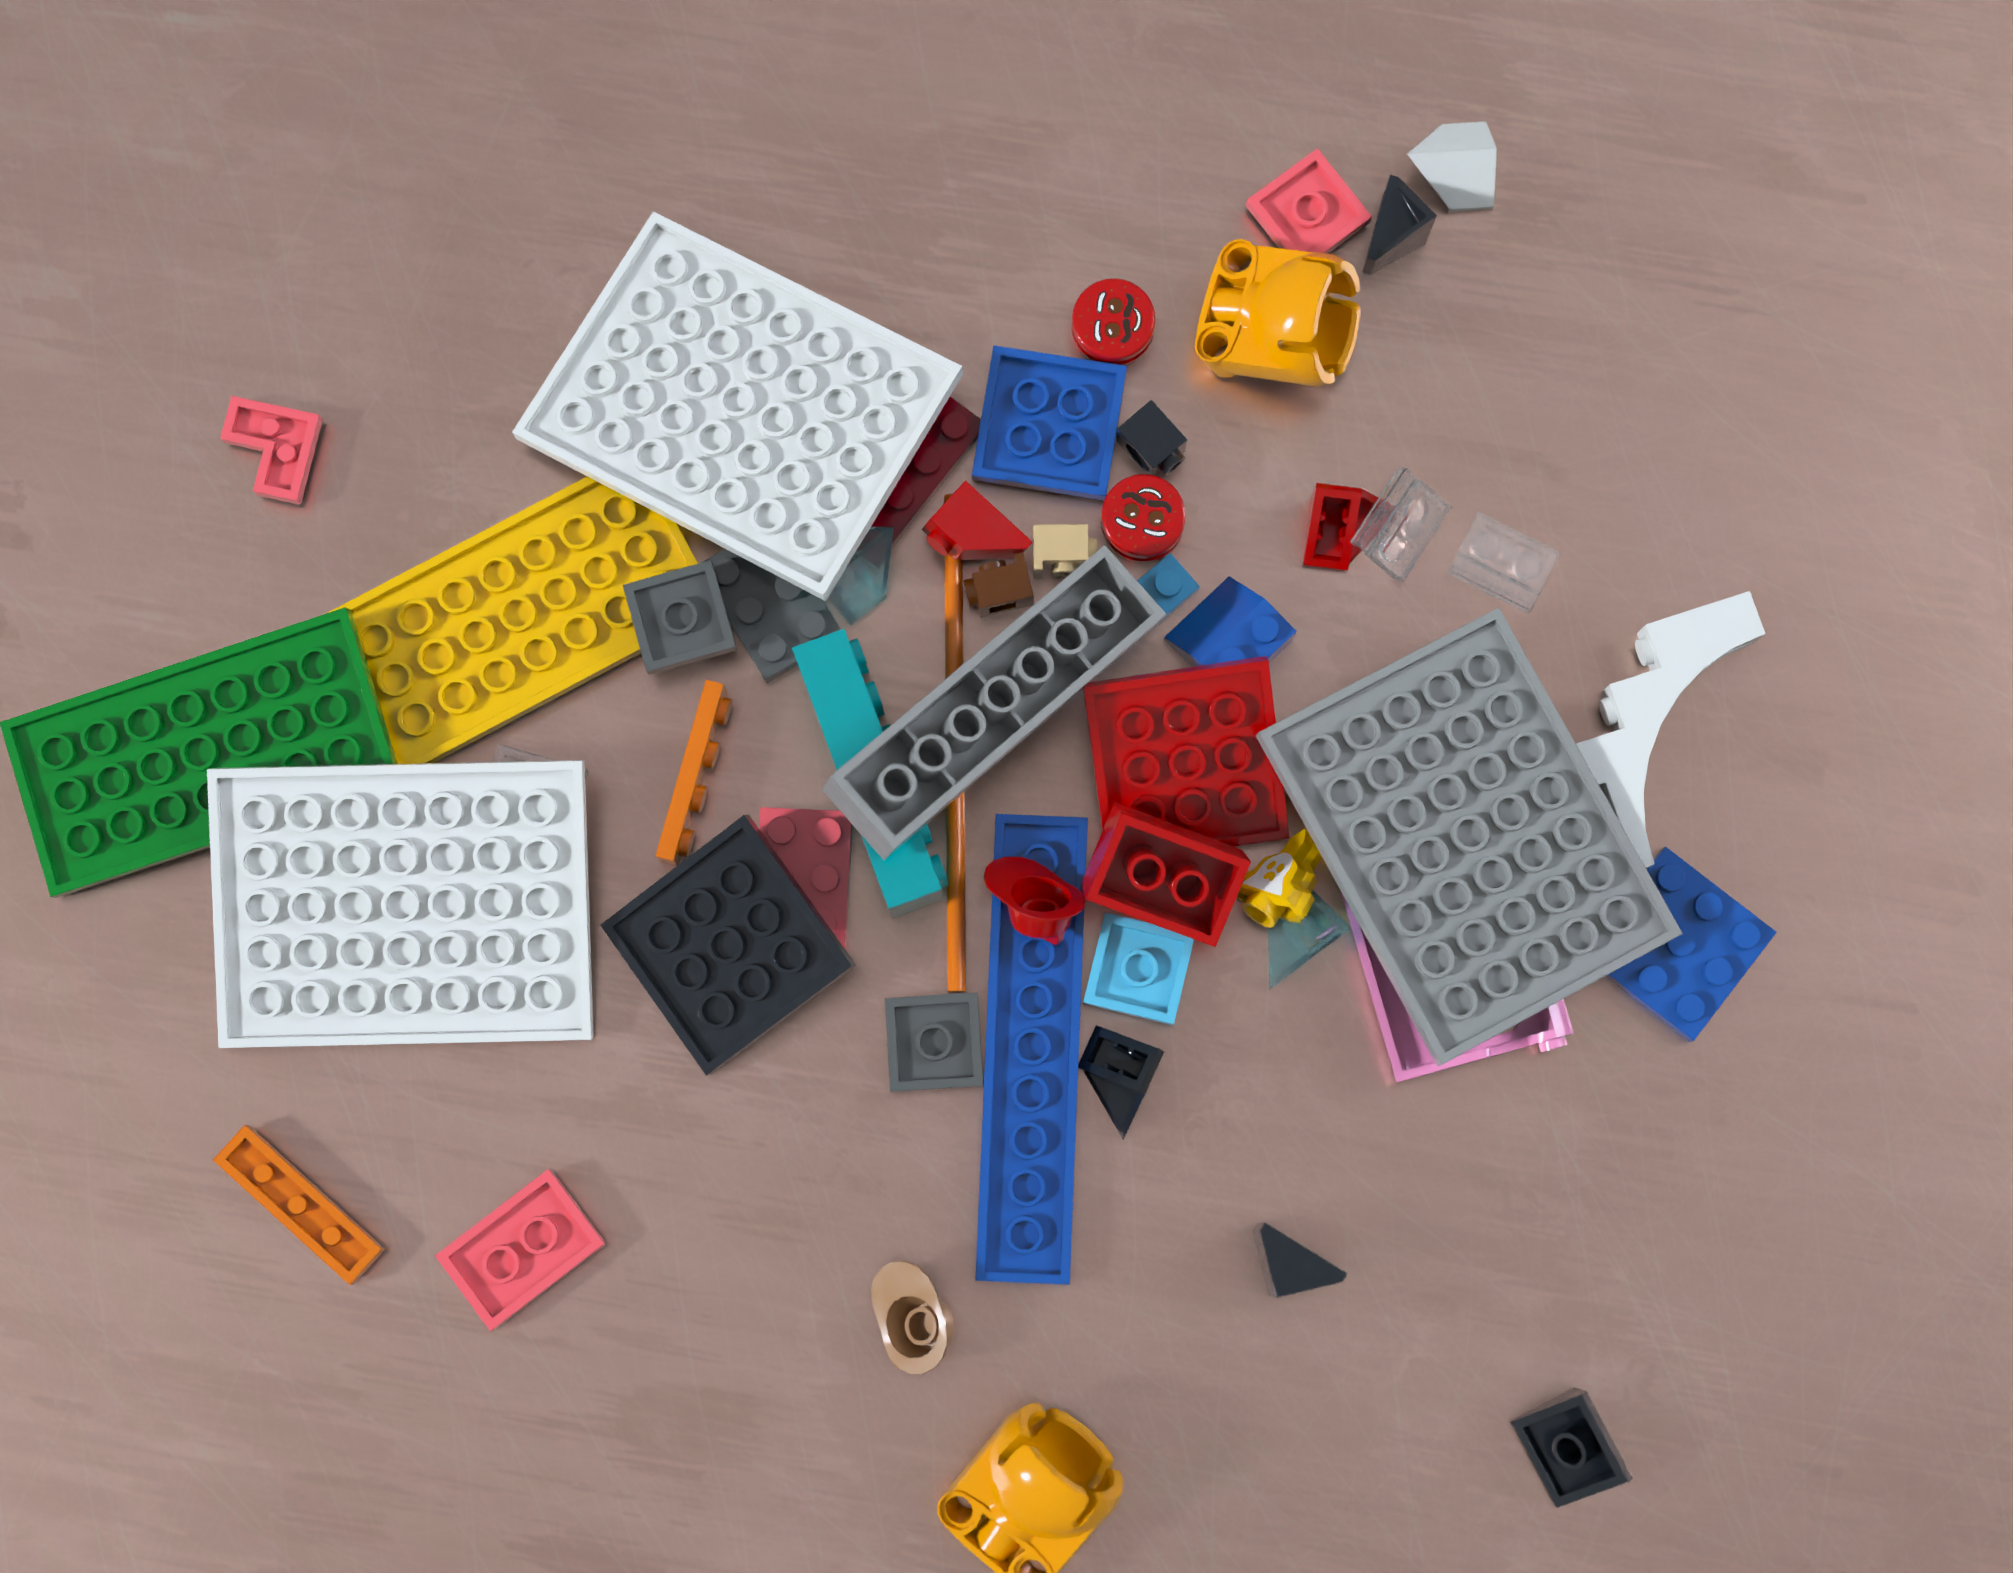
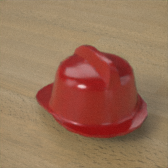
M1002 857L993 860L986 866L983 876L986 887L1007 905L1010 921L1014 929L1030 938L1044 939L1054 945L1061 943L1065 931L1069 927L1071 917L1076 916L1084 909L1086 899L1083 893L1045 866L1027 858Z

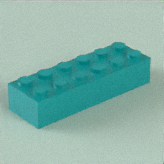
M845 629L792 647L837 770L890 727V724L882 727L880 725L878 717L885 715L879 693L874 681L865 684L862 675L869 673L864 653L858 638L849 641ZM928 824L922 827L885 860L880 857L862 836L892 919L944 900L942 888L949 886L948 878L939 854L929 856L925 846L933 843Z

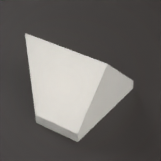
M1486 121L1442 124L1407 154L1447 205L1448 212L1491 210L1494 208L1497 147Z

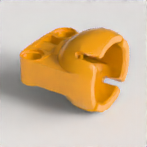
M1236 239L1229 242L1220 252L1204 299L1195 338L1197 355L1217 376L1223 378L1240 375L1312 387L1330 385L1335 382L1336 376L1341 375L1349 364L1356 344L1361 309L1357 302L1332 298L1329 293H1337L1352 298L1360 291L1359 277L1354 266L1334 254L1257 246L1244 239ZM1251 261L1247 269L1239 272L1240 267L1244 263ZM1228 345L1222 355L1215 357L1218 349Z
M1030 1403L1010 1414L943 1494L937 1506V1513L943 1525L995 1573H1061L1115 1510L1122 1494L1124 1481L1119 1470L1111 1469L1113 1457L1107 1447L1085 1425L1057 1408H1050L1044 1411L1041 1404ZM957 1496L967 1499L972 1509L962 1506ZM1030 1560L1040 1562L1046 1571L1034 1568Z

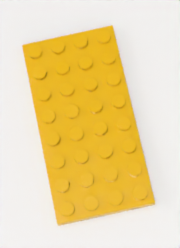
M585 477L329 612L344 607L351 609L397 763H435L641 654L623 585L695 565L698 562L677 523L589 477Z

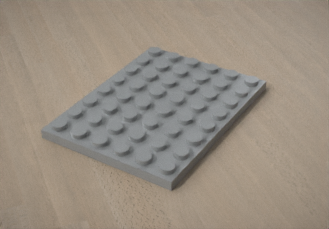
M1500 608L1277 722L1256 735L1437 1067L1683 934Z

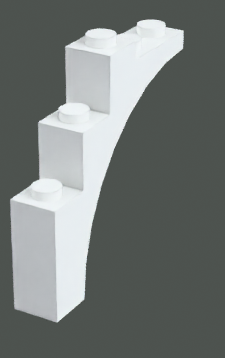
M1750 591L1646 624L1637 633L1638 640L1635 641V648L1643 666L1648 665L1650 671L1609 684L1601 692L1603 699L1599 700V709L1607 726L1612 725L1614 731L1576 743L1646 869L1654 865V860L1645 827L1644 788L1649 756L1663 720L1680 693L1700 672L1721 657L1755 643L1766 634Z

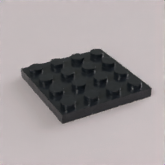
M749 815L741 816L600 925L706 1076L714 1073L856 966Z

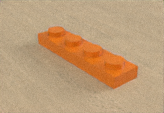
M705 680L655 855L660 862L678 866L681 856L688 857L695 836V831L689 829L694 812L701 813L707 795V786H703L702 781L706 768L713 769L716 764L720 743L715 742L714 739L718 725H726L732 707V699L727 698L728 691L722 683Z
M244 1125L213 1159L219 1167L349 1285H354L385 1250L384 1247L251 1126Z

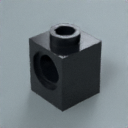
M1152 400L1117 428L1116 441L1146 474L1157 476L1162 472L1167 476L1186 458L1182 453L1185 452L1188 439Z

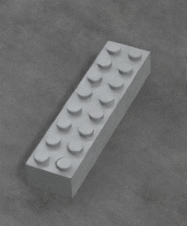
M1104 545L831 775L823 786L822 791L880 857L885 860L1083 690L1085 685L1097 678L1148 634L1167 614L1108 547Z

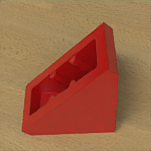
M1316 483L1310 498L1303 565L1348 570L1349 564L1400 509L1362 488Z

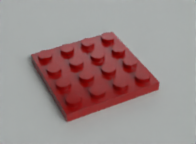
M1266 656L1089 682L1083 687L1102 831L1114 802L1231 846L1290 838L1284 787L1256 737L1258 732L1276 724L1269 660Z

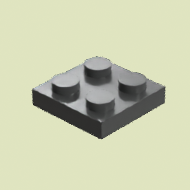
M712 560L623 585L648 675L737 650Z
M978 992L885 998L890 1092L984 1087Z

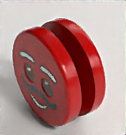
M1111 278L1093 283L1080 294L1073 308L1072 336L1077 349L1087 360L1124 366L1136 362L1147 352L1153 340L1156 321L1154 306L1143 289L1130 281Z
M1138 474L1121 480L1109 491L1102 507L1101 530L1107 545L1119 557L1130 562L1152 563L1163 559L1176 548L1183 535L1186 521L1183 499L1172 484L1158 476Z

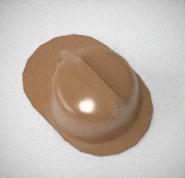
M893 1261L882 1267L873 1279L871 1289L873 1309L889 1359L898 1369L908 1374H925L935 1369L944 1358L947 1346L950 1344L954 1334V1318L950 1308L939 1298L929 1275L919 1266L910 1262Z

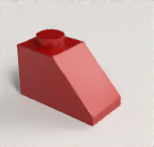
M966 480L921 529L928 535L926 540L935 551L943 556L949 554L954 560L1014 559V554L1025 552L1033 543Z

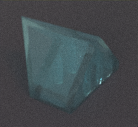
M870 527L828 597L849 626L886 599L894 527Z
M1312 890L1311 894L1315 901L1301 923L1279 919L1274 927L1268 928L1269 990L1350 930L1348 924L1314 890Z

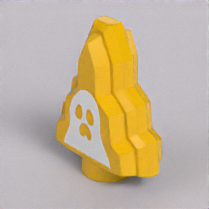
M1303 829L1291 837L1280 853L1264 857L1252 871H1247L1236 898L1243 902L1242 907L1247 916L1259 925L1272 928L1279 919L1301 923L1314 903L1315 899L1311 892L1318 879L1313 870L1322 856L1307 829Z

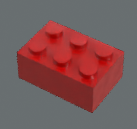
M1114 802L1080 888L1085 899L1216 947L1251 861L1242 849Z

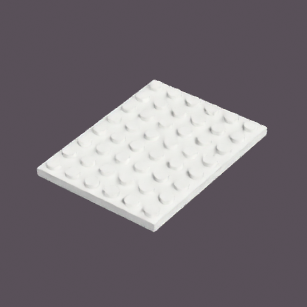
M653 211L512 433L517 440L826 601L964 372L961 365Z
M585 760L207 769L219 1048L591 1040L594 1037Z

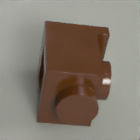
M1023 552L1014 554V564L1006 565L1004 560L988 562L979 567L980 572L972 573V578L963 580L969 607L978 605L981 618L1034 605L1033 590Z

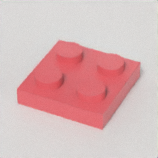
M1318 148L1248 198L1245 205L1278 248L1313 253H1330L1368 225L1372 219L1371 214Z

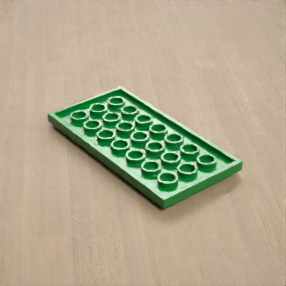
M346 607L0 722L50 897L54 898L210 848L207 769L398 764L351 609Z

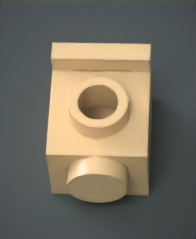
M1088 524L1033 525V579H1043V570H1052L1053 576L1067 577L1097 552V538H1088Z

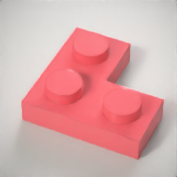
M231 396L220 439L226 444L263 451L253 492L257 496L301 505L323 419L319 414Z

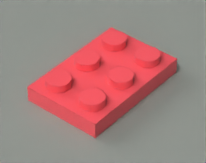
M760 807V831L846 950L852 843L851 822L841 811Z
M547 1169L441 1250L435 1257L490 1331H494L605 1246L606 1242L552 1169Z

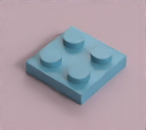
M1105 912L1083 1004L1173 1026L1194 939L1151 923Z

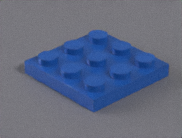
M993 345L972 469V480L1105 500L1127 366Z
M1665 846L1653 859L1654 865L1649 867L1647 871L1683 934L1605 977L1686 1040L1692 1042L1777 932Z

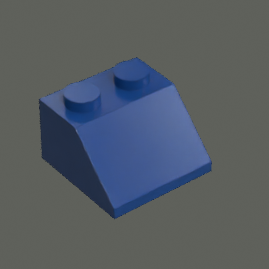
M1228 576L1164 637V640L1190 667L1266 656L1270 663L1293 641L1297 631L1265 598Z

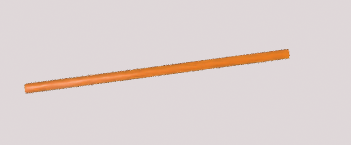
M952 494L944 495V503ZM949 554L944 556L945 679L963 665L962 560H954ZM964 792L946 807L947 881L949 884L947 886L948 992L950 993L966 992Z

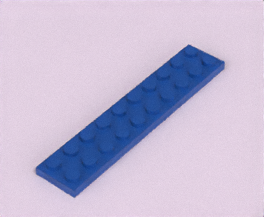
M996 814L994 860L1002 857H1023L1034 860L1082 892L1080 885L1086 872L1088 817ZM993 893L975 1281L1070 1285L1084 909L1076 916L1071 917L1061 943L1054 945L1044 939L1030 938L1016 931L1010 921L1007 905Z

